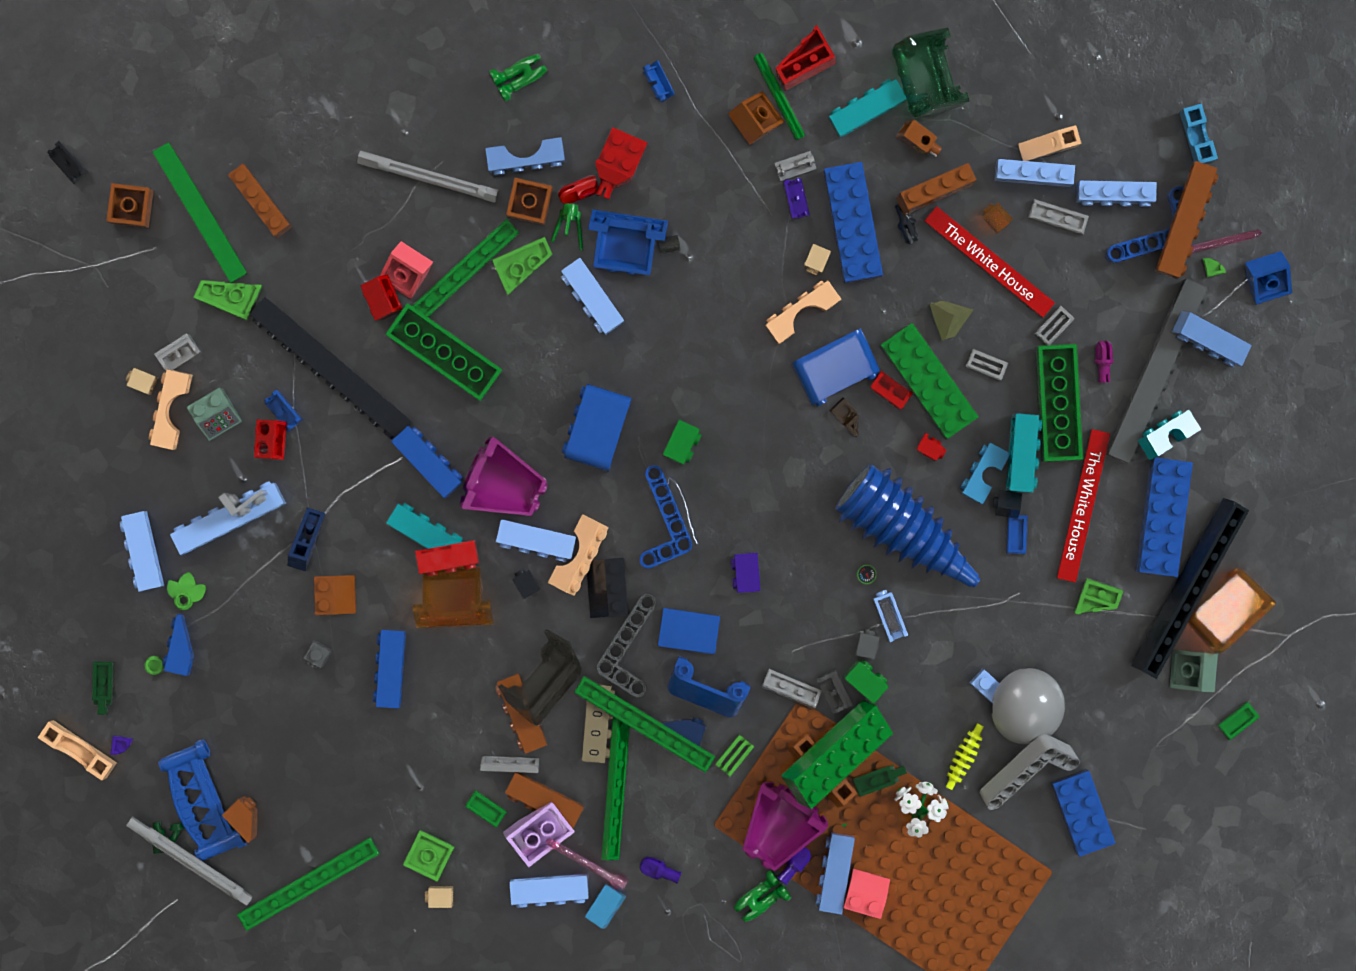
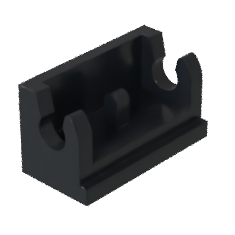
M58 141L55 143L56 147L53 150H48V156L69 180L75 184L88 171L62 142Z

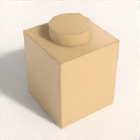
M813 244L804 265L807 268L806 271L813 275H817V273L822 274L831 251Z
M133 368V371H129L126 381L128 382V387L152 395L159 377Z
M430 886L428 891H425V903H428V908H452L453 886Z

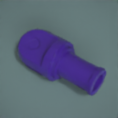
M804 847L787 861V866L777 877L779 881L787 885L796 872H802L811 858L808 848Z
M646 857L640 863V870L644 875L656 880L662 877L678 884L682 872L666 867L665 862L653 857Z

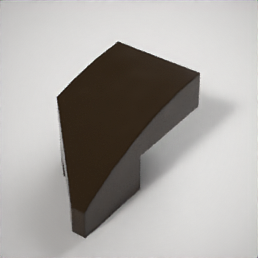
M842 398L829 411L857 437L859 415L845 398Z

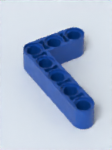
M1182 186L1174 187L1167 195L1173 218L1179 203L1178 200L1174 199L1173 193L1178 191L1182 194L1184 189ZM1169 229L1115 244L1106 250L1105 258L1109 263L1114 264L1163 250L1166 234L1169 232ZM1149 238L1155 240V248L1148 246L1147 241ZM1130 244H1135L1137 246V253L1134 254L1130 252ZM1112 249L1119 252L1120 256L1118 259L1112 258Z
M656 465L649 466L645 475L672 540L641 554L640 563L645 568H652L689 552L692 548L691 538L661 468ZM653 468L660 472L657 479H651L648 475L649 471ZM659 486H664L667 489L666 496H657L656 489ZM666 504L674 506L673 514L667 515L664 513L663 508ZM675 521L680 522L682 525V529L678 533L671 530V524ZM681 539L688 540L689 548L687 550L679 549L678 542ZM665 546L669 547L672 551L671 556L668 558L662 557L660 553L661 549ZM651 554L654 557V562L651 565L644 564V555Z

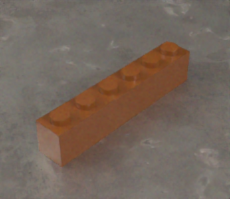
M1198 161L1192 163L1155 272L1174 279L1184 276L1187 265H1185L1187 257L1190 258L1193 252L1192 241L1197 239L1200 231L1197 228L1199 221L1202 222L1206 211L1203 210L1206 203H1209L1212 192H1210L1211 186L1215 185L1219 174H1216L1218 168Z

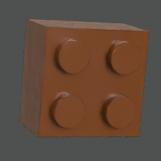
M514 178L506 213L507 218L545 226L553 187Z
M111 183L106 221L116 225L149 228L154 191L147 187Z

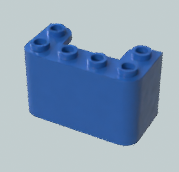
M587 384L586 387L582 386L579 395L582 401L580 406L576 405L573 416H576L574 424H570L567 434L571 436L569 442L564 443L562 453L565 454L564 458L609 472L612 457H614L632 398Z

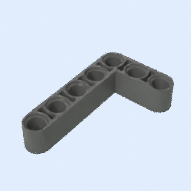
M644 594L640 597L597 664V671L600 675L635 697H641L645 694L646 684L643 680L618 665V663L656 605L655 598L650 594ZM643 598H651L653 605L650 608L643 607ZM638 613L642 616L640 624L632 622L631 617L633 614ZM625 629L630 630L632 633V637L629 640H624L621 637V632ZM613 646L621 648L619 656L611 654L610 650ZM608 662L611 665V670L609 672H602L600 669L601 663ZM620 672L627 675V680L624 683H620L616 679V675ZM635 683L643 685L641 693L633 691L632 686Z

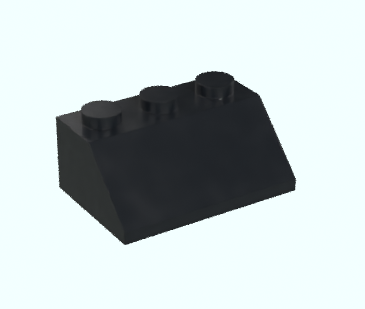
M624 558L592 560L587 573L590 618L629 615Z

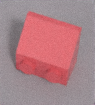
M401 241L390 253L380 276L388 274L393 288L411 299L427 276L433 261Z
M853 868L843 908L881 919L890 879Z

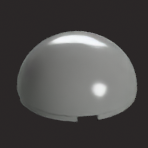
M1027 668L1010 673L1000 682L992 699L993 713L991 714L994 725L1000 734L1014 743L1029 745L1040 735H1053L1064 717L1065 700L1063 692L1055 679L1042 670Z

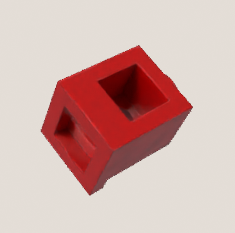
M924 433L915 450L934 461H937L938 458L942 459L947 449L941 446V441L934 437L928 439L929 434Z

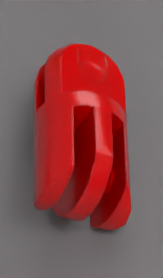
M590 175L562 187L558 192L559 200L564 204H571L594 195L599 188L596 177Z

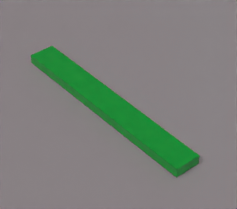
M168 142L154 150V156L230 283L248 274L171 144Z
M508 219L504 220L412 306L427 317L432 315L520 232Z
M583 676L574 691L575 694L704 773L707 772L716 757Z
M613 717L601 858V860L606 861L619 860L630 729L628 725Z
M369 837L241 911L237 916L247 931L374 858L380 852L372 838Z

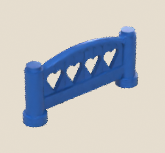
M201 739L196 741L193 746L161 758L158 761V765L162 772L166 771L168 773L171 797L176 812L184 828L198 846V849L195 850L196 858L204 861L235 847L242 848L247 846V841L236 830H232L229 822L222 816L225 812L203 760L211 756L206 741ZM180 770L195 773L187 786L181 784V778L178 777ZM187 788L202 791L194 804L188 802V796L185 794ZM194 806L209 808V811L200 822L195 819L196 814L192 812ZM201 824L217 826L209 839L203 838V832L199 829Z

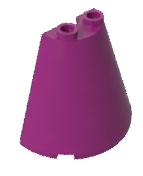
M488 437L484 442L487 445L485 448L480 447L463 485L465 496L462 495L460 498L461 508L532 516L533 512L538 510L540 502L537 499L539 495H543L547 489V480L496 438Z
M764 782L758 793L742 850L745 851L748 857L752 859L757 857L762 860L761 864L766 869L776 871L827 829L828 822L824 815L820 816L818 814L819 809L816 806L809 809L799 804L789 787L779 784L777 787L773 786V782Z

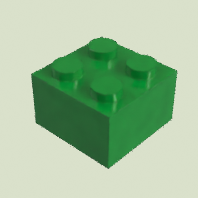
M678 420L663 456L682 465L685 462L689 463L694 453L691 451L693 444L697 446L702 436L699 434L700 429Z
M857 660L843 675V678L875 704L889 686L886 684L888 680L880 673L875 675L871 671L873 667L865 660L862 662Z

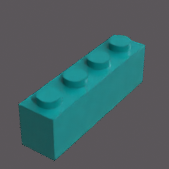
M887 79L880 84L881 87L877 90L872 88L866 91L861 99L858 100L856 97L847 102L848 106L841 109V107H838L830 112L831 115L828 120L839 139L906 102L907 97L896 79L893 81Z
M403 503V505L397 504L386 524L427 549L462 543L463 539L454 532L452 535L445 532L447 528L439 523H436V525L429 522L430 518L420 512L417 515L413 512L414 508L406 503Z

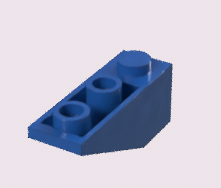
M177 614L176 617H173L171 623L173 634L168 638L167 647H169L168 655L164 656L162 665L165 666L164 671L188 676L191 672L194 654L185 617L183 614Z

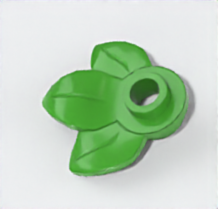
M190 572L185 573L179 579V582L169 580L167 585L168 594L174 598V604L180 610L191 608L193 602L200 601L206 591V585H196L195 579ZM182 597L187 598L186 604L181 603Z

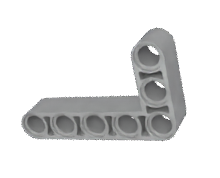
M1047 734L1040 735L980 790V796L989 810H995L1003 805L1048 762L1066 771H1071L1079 766L1080 760L1070 745Z

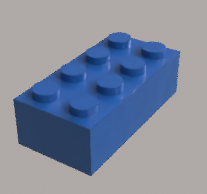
M407 426L391 442L441 496L447 499L463 484L461 481L463 476L456 469L451 470L448 467L450 462L443 455L438 456L435 453L436 447L427 440L425 442L422 439L424 435L417 427Z
M1085 769L1050 782L1073 847L1079 857L1116 844L1089 770Z

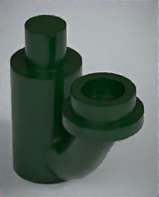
M153 822V829L165 836L164 829H161V823ZM182 823L170 824L169 831L173 832L169 840L174 843L178 838L180 830L184 829ZM152 845L153 854L164 853L163 851Z

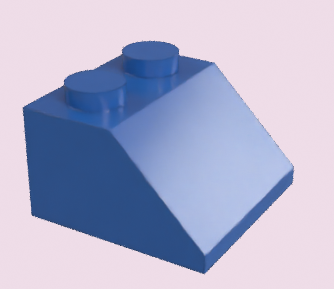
M1282 251L1245 262L1246 277L1256 305L1292 293L1290 264Z

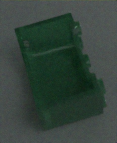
M948 27L910 35L897 42L892 49V55L898 68L897 72L903 85V93L908 102V110L914 117L956 109L970 101L968 93H961L959 91L961 89L960 85L954 86L944 52L949 49L948 45H945V41L951 37Z

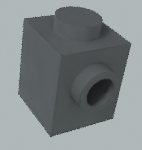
M314 641L304 657L307 660L306 664L314 669L317 667L322 668L332 650Z

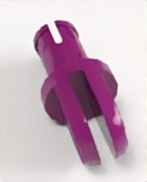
M1107 340L1099 341L1095 348L1094 363L1098 365V382L1100 383L1111 382L1110 365L1114 363L1112 345Z

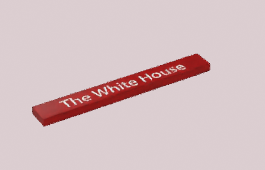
M937 206L925 219L924 222L1040 317L1043 318L1055 304L1048 296Z
M1094 429L1090 431L1056 577L1058 579L1076 583L1111 433Z

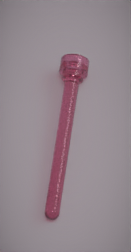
M1257 229L1191 245L1193 247L1192 253L1260 237L1262 232Z
M551 838L546 840V844L549 847L610 881V884L617 891L621 892L628 881L626 877L609 873Z

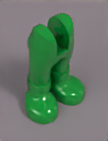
M539 54L530 55L519 60L511 67L504 69V72H498L496 69L488 71L505 102L511 99L513 91L516 92L520 88L533 83L548 71L545 65L535 70L531 69L530 66L541 60ZM523 73L522 76L511 81L509 84L500 86L505 81L510 80L514 76Z
M771 869L766 872L764 882L759 883L758 886L748 891L734 905L733 908L736 912L747 905L751 908L741 918L744 923L760 916L772 904H775L777 899L789 901L792 898L788 890L781 883L773 892L757 901L770 888L780 883Z

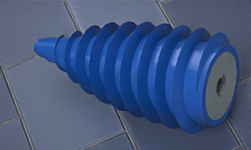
M872 464L865 467L852 481L836 505L835 509L841 513L839 523L849 519L852 521L850 531L860 527L864 530L862 539L870 535L875 538L873 548L883 543L887 545L886 555L892 551L900 553L898 562L905 558L912 559V568L921 564L927 566L926 573L932 569L940 572L941 576H949L974 588L981 578L966 561V556H962L959 552V543H952L950 540L952 530L947 529L943 531L941 529L943 517L932 519L934 507L930 506L923 509V496L912 499V486L902 490L901 477L890 480L891 468L880 471Z

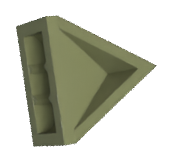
M943 300L929 304L942 341L955 337L974 310Z

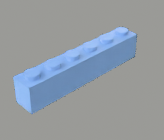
M269 481L260 485V490L268 492V495L265 496L266 500L258 506L253 505L250 507L251 511L244 517L232 516L226 507L220 510L216 507L208 511V516L204 518L198 516L191 520L192 524L186 527L182 524L174 528V533L170 534L179 554L184 555L285 505L286 502L277 484H271ZM250 490L242 494L243 498L240 499L241 504H243L245 501H247L260 490L256 492Z

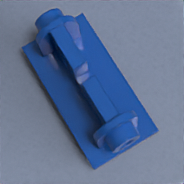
M658 60L651 65L648 64L643 67V74H645L648 82L653 84L651 88L656 99L663 103L675 95Z

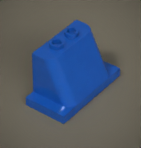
M593 209L588 230L598 231L593 267L604 268L610 272L624 271L630 275H636L637 273L650 275L655 241H665L668 221Z

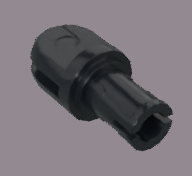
M897 204L895 209L900 219L898 228L902 230L905 241L908 244H913V240L916 243L919 240L915 226L917 223L916 219L911 218L910 213L904 216L899 204Z

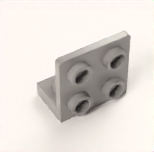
M260 490L243 504H241L235 494L223 493L218 498L232 516L244 517L251 511L250 507L253 505L258 506L266 500L265 496L268 495V492Z

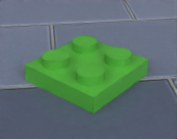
M420 830L403 865L438 882L455 846Z

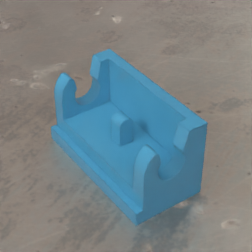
M606 884L585 917L600 928H606L626 898V895Z

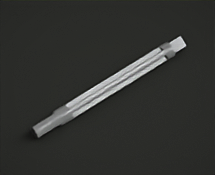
M360 151L357 163L395 173L494 203L498 196V190L442 175L365 151Z
M133 816L128 821L126 826L141 835L143 839L235 900H239L247 906L252 899V895L244 891L242 887L153 828H149Z

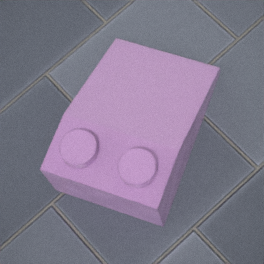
M551 801L515 822L503 834L526 865L530 867L575 831Z

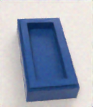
M1019 515L1018 519L1008 517L1006 553L1026 554L1027 516Z

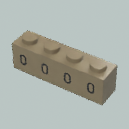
M598 684L615 694V690H612V685ZM588 701L582 761L605 763V760L610 757V747H607V739L611 740L612 728H608L609 720H613V716Z

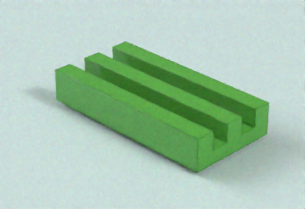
M739 734L715 765L731 776L754 746ZM741 740L743 743L739 746V748L723 766L721 764L723 760L728 756V754L732 751L736 744ZM745 745H747V750L743 753V755L738 759V761L729 771L727 769L728 766L733 762V760L737 757V755L741 752Z

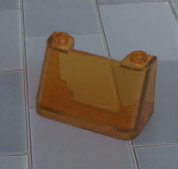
M1242 568L1231 570L1228 573L1229 578L1227 582L1201 606L1196 607L1187 623L1212 652L1216 654H1221L1227 650L1277 603Z

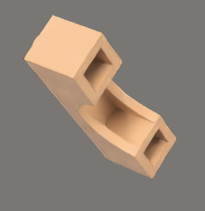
M820 281L813 286L815 290L810 294L806 291L798 297L799 301L796 304L792 305V303H789L782 309V314L779 316L774 314L766 320L768 324L765 327L778 345L795 333L793 321L800 310L807 307H816L825 312L841 301L840 296L829 281L825 283Z
M171 369L163 373L161 379L163 388L162 392L159 391L157 397L159 407L153 415L155 425L154 429H151L149 433L150 445L171 450L177 448L180 430L171 422L169 409L175 398L189 393L192 374Z
M582 514L574 530L579 539L578 553L569 564L556 566L548 583L575 596L581 587L584 576L589 571L593 558L598 553L602 540L607 535L609 527Z
M54 720L49 721L38 736L40 740L52 748L60 750L77 760L88 772L100 780L107 779L117 762Z

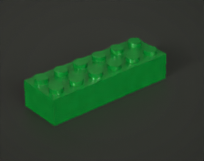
M408 303L385 334L480 402L503 371L500 367Z
M913 323L879 346L945 440L978 418L974 409Z
M1077 344L1037 346L1036 367L1039 420H1042L1040 431L1042 462L1083 460Z
M863 700L781 776L798 803L812 809L882 745L893 732L877 706Z

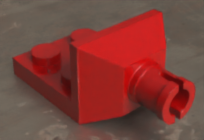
M612 127L600 157L595 161L599 179L601 180L595 194L600 197L603 195L605 199L609 200L615 187L618 188L631 182L648 142Z

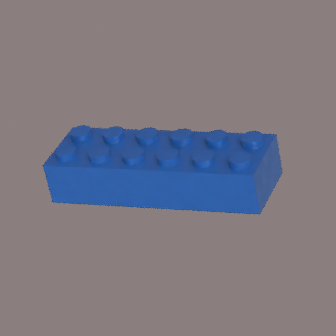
M857 162L825 168L823 173L844 284L882 277L883 271L863 163Z
M1156 457L1151 459L1136 572L1178 577L1193 462Z

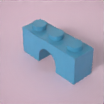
M1202 103L1182 109L1179 113L1193 161L1204 164L1216 161L1218 157L1213 140L1210 141L1207 135V119Z
M988 443L987 446L983 445L979 452L981 457L978 463L974 461L969 470L972 474L969 479H964L960 487L963 489L961 494L979 504L984 503L992 488L983 481V471L987 467H993L1001 471L1010 456L1009 452L992 443Z

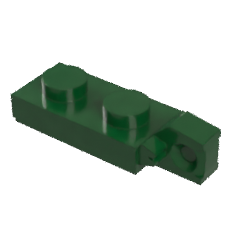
M93 662L92 700L94 705H98L97 715H107L108 705H112L114 662Z
M888 765L852 779L859 797L894 785L899 781L898 777L907 774L904 765L894 768V765Z

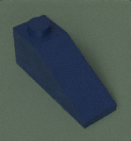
M307 507L288 554L287 566L306 572L325 517L324 512Z
M693 717L692 720L681 719L661 722L700 746L706 728L703 720Z

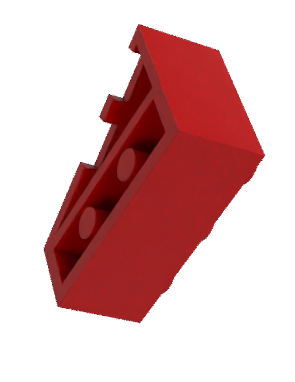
M816 25L813 31L775 68L776 75L785 91L835 65L836 59L819 27Z
M475 540L415 551L419 574L426 573V577L438 575L437 571L444 569L445 573L457 571L456 567L464 566V570L476 568L475 564L480 563Z

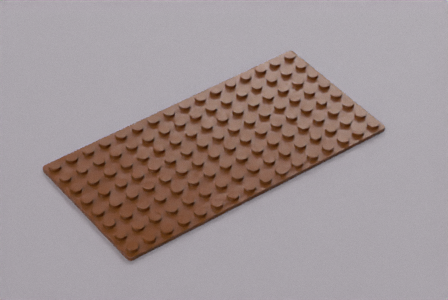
M796 702L716 820L715 827L744 846L761 785L764 782H773V786L778 787L779 784L787 786L781 775L797 761L788 749L805 735H808L816 744L836 723L816 709ZM875 750L845 779L857 792L852 778L888 765H894V768L899 766ZM908 772L899 776V781L894 785L859 797L857 793L847 804L839 808L826 795L816 807L819 809L818 814L825 816L828 827L806 846L811 854L810 861L802 872H796L791 879L814 895L821 894L822 886H819L820 874L824 875L825 867H822L823 856H827L828 848H825L826 837H830L831 832L854 836L855 840L847 887L853 868L888 878L890 883L881 919L843 908L842 914L925 971H987L1052 874V871L948 799L946 801L948 802L949 809L946 810L947 814L944 819H941L940 822L930 820L927 815L921 821L926 822V826L929 829L928 833L922 834L920 838L916 837V835H908L906 825L911 823L912 815L910 812L904 814L901 811L902 807L899 802L903 800V797L895 801L894 799L897 797L895 793L899 788L905 787L907 789L912 787L907 793L911 795L916 794L918 800H921L923 794L916 788V784H919L921 781ZM927 794L923 806L927 808L932 800H938L937 795L940 794ZM784 863L777 870L782 872L787 864Z

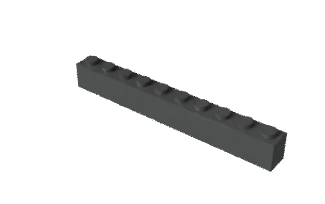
M1189 279L1182 281L1106 455L1126 464L1135 460L1138 453L1136 451L1139 443L1137 440L1144 437L1142 433L1146 426H1150L1154 417L1151 415L1153 409L1158 408L1161 402V398H1159L1161 391L1166 390L1169 381H1167L1169 373L1173 374L1177 365L1174 362L1177 356H1181L1185 347L1182 345L1183 341L1177 339L1178 335L1173 333L1172 330L1181 311L1191 312L1199 316L1200 311H1198L1200 304H1204L1208 296L1205 293L1207 287Z

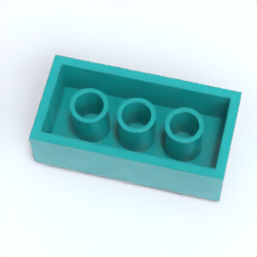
M1017 413L1011 415L1010 456L1007 466L1006 491L1033 493V489L1037 488V478L1034 475L1035 470H1038L1039 458H1036V451L1040 450V439H1037L1038 432L1042 428V420H1039V415Z

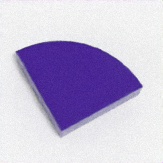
M114 735L110 755H118L125 752L132 744L133 738Z

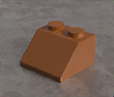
M763 91L742 101L728 113L749 145L762 139L785 122Z
M355 575L315 576V615L356 613Z
M243 796L226 810L222 816L250 843L257 837L258 809L255 807L256 803L250 797L246 798Z

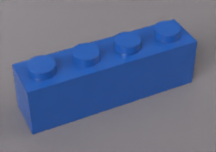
M382 629L381 633L377 635V645H380V653H376V664H379V668L374 676V683H377V691L373 692V702H376V707H401L406 631Z

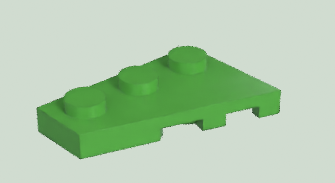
M545 236L492 260L507 295L552 255Z
M201 280L193 298L248 321L263 286Z

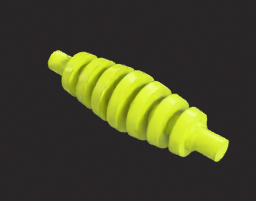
M977 723L974 730L967 733L970 738L963 739L967 745H959V748L964 750L963 753L955 751L954 754L960 756V759L958 760L954 757L952 759L957 765L956 767L950 765L953 773H947L949 777L946 785L947 788L953 790L957 782L961 783L963 779L959 778L960 774L963 776L967 774L963 771V768H971L970 765L966 764L967 761L974 763L975 759L969 756L970 754L977 756L978 752L974 751L973 748L979 749L980 745L976 742L977 740L982 741L983 738L980 736L984 726Z

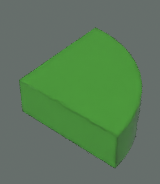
M1211 258L1202 259L1206 278L1226 273L1223 265Z

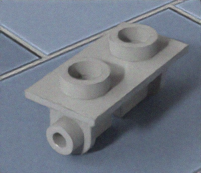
M811 151L774 163L780 181L816 169Z

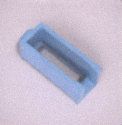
M884 590L876 593L873 601L888 641L892 642L900 637L908 636L892 592L887 593Z

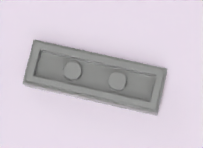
M1034 199L1028 218L1083 235L1089 216Z
M768 669L761 687L812 709L816 708L822 692L817 688L771 669Z
M482 756L480 771L538 773L539 758Z

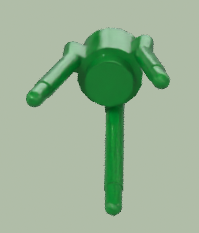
M563 204V209H560L551 242L555 241L562 219L566 220L564 235L567 236L570 221H575L576 218L579 250L583 251L581 212L578 211V205Z

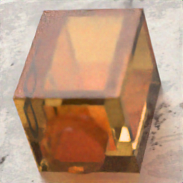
M991 203L983 210L985 215L982 218L997 234L1013 220L999 203L995 205Z

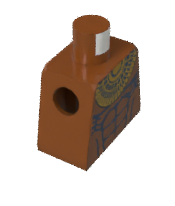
M914 119L906 121L896 135L897 139L920 154L929 152L936 157L942 149L941 146L935 143L937 136Z

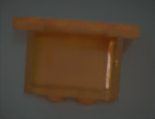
M464 566L456 568L457 571L445 573V569L437 571L438 575L426 577V573H423V604L413 605L416 627L493 625L491 602H482L481 568L476 567L464 570Z

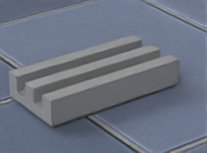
M1060 306L1034 334L1046 346L1051 345L1075 318ZM1060 312H1062L1063 315L1050 327V329L1044 335H1042L1041 332ZM1065 317H1068L1069 320L1048 341L1046 339L1047 336Z
M972 349L965 367L1001 381L1008 363ZM974 355H978L980 357L1003 365V367L1001 369L989 363L974 358ZM975 362L977 364L1000 372V374L996 375L994 373L971 365V363Z

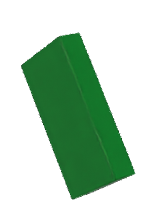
M1246 702L1217 726L1230 741L1260 718V716L1250 703Z
M475 790L465 805L466 808L495 828L507 813L505 809L477 790Z

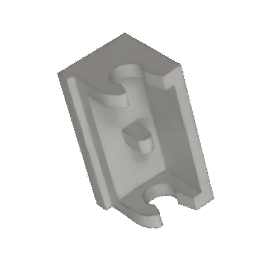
M186 333L154 355L165 370H174L201 353L192 337Z

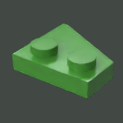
M1086 578L1074 613L1081 614L1091 611L1098 612L1106 609H1117L1123 590Z

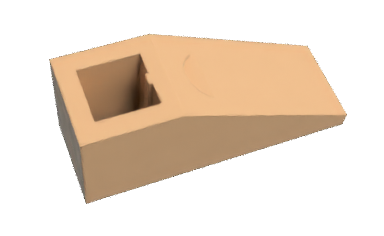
M1075 125L1019 143L1018 147L1022 160L1030 161L1076 148L1081 145V140Z

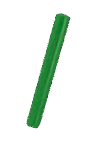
M763 53L755 55L754 61L796 140L803 138L805 133Z

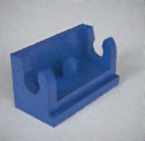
M275 390L269 398L264 400L266 406L279 421L287 422L286 430L288 432L303 421V418L279 390Z

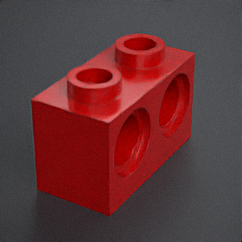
M256 419L254 458L284 460L286 421Z

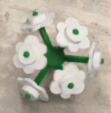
M929 782L916 784L919 792L923 793L921 800H918L916 794L911 795L907 793L912 787L907 789L905 787L899 788L895 793L897 795L894 799L895 801L903 797V800L899 802L902 807L901 811L904 814L910 812L912 815L911 823L906 825L907 833L910 836L916 835V837L920 838L922 834H927L929 829L926 826V822L921 820L928 815L930 820L940 822L941 819L945 818L946 810L949 809L948 802L945 798L942 799L940 795H937L938 800H932L927 808L923 806L927 794L933 795L938 792Z

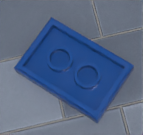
M663 608L658 646L715 654L720 616Z

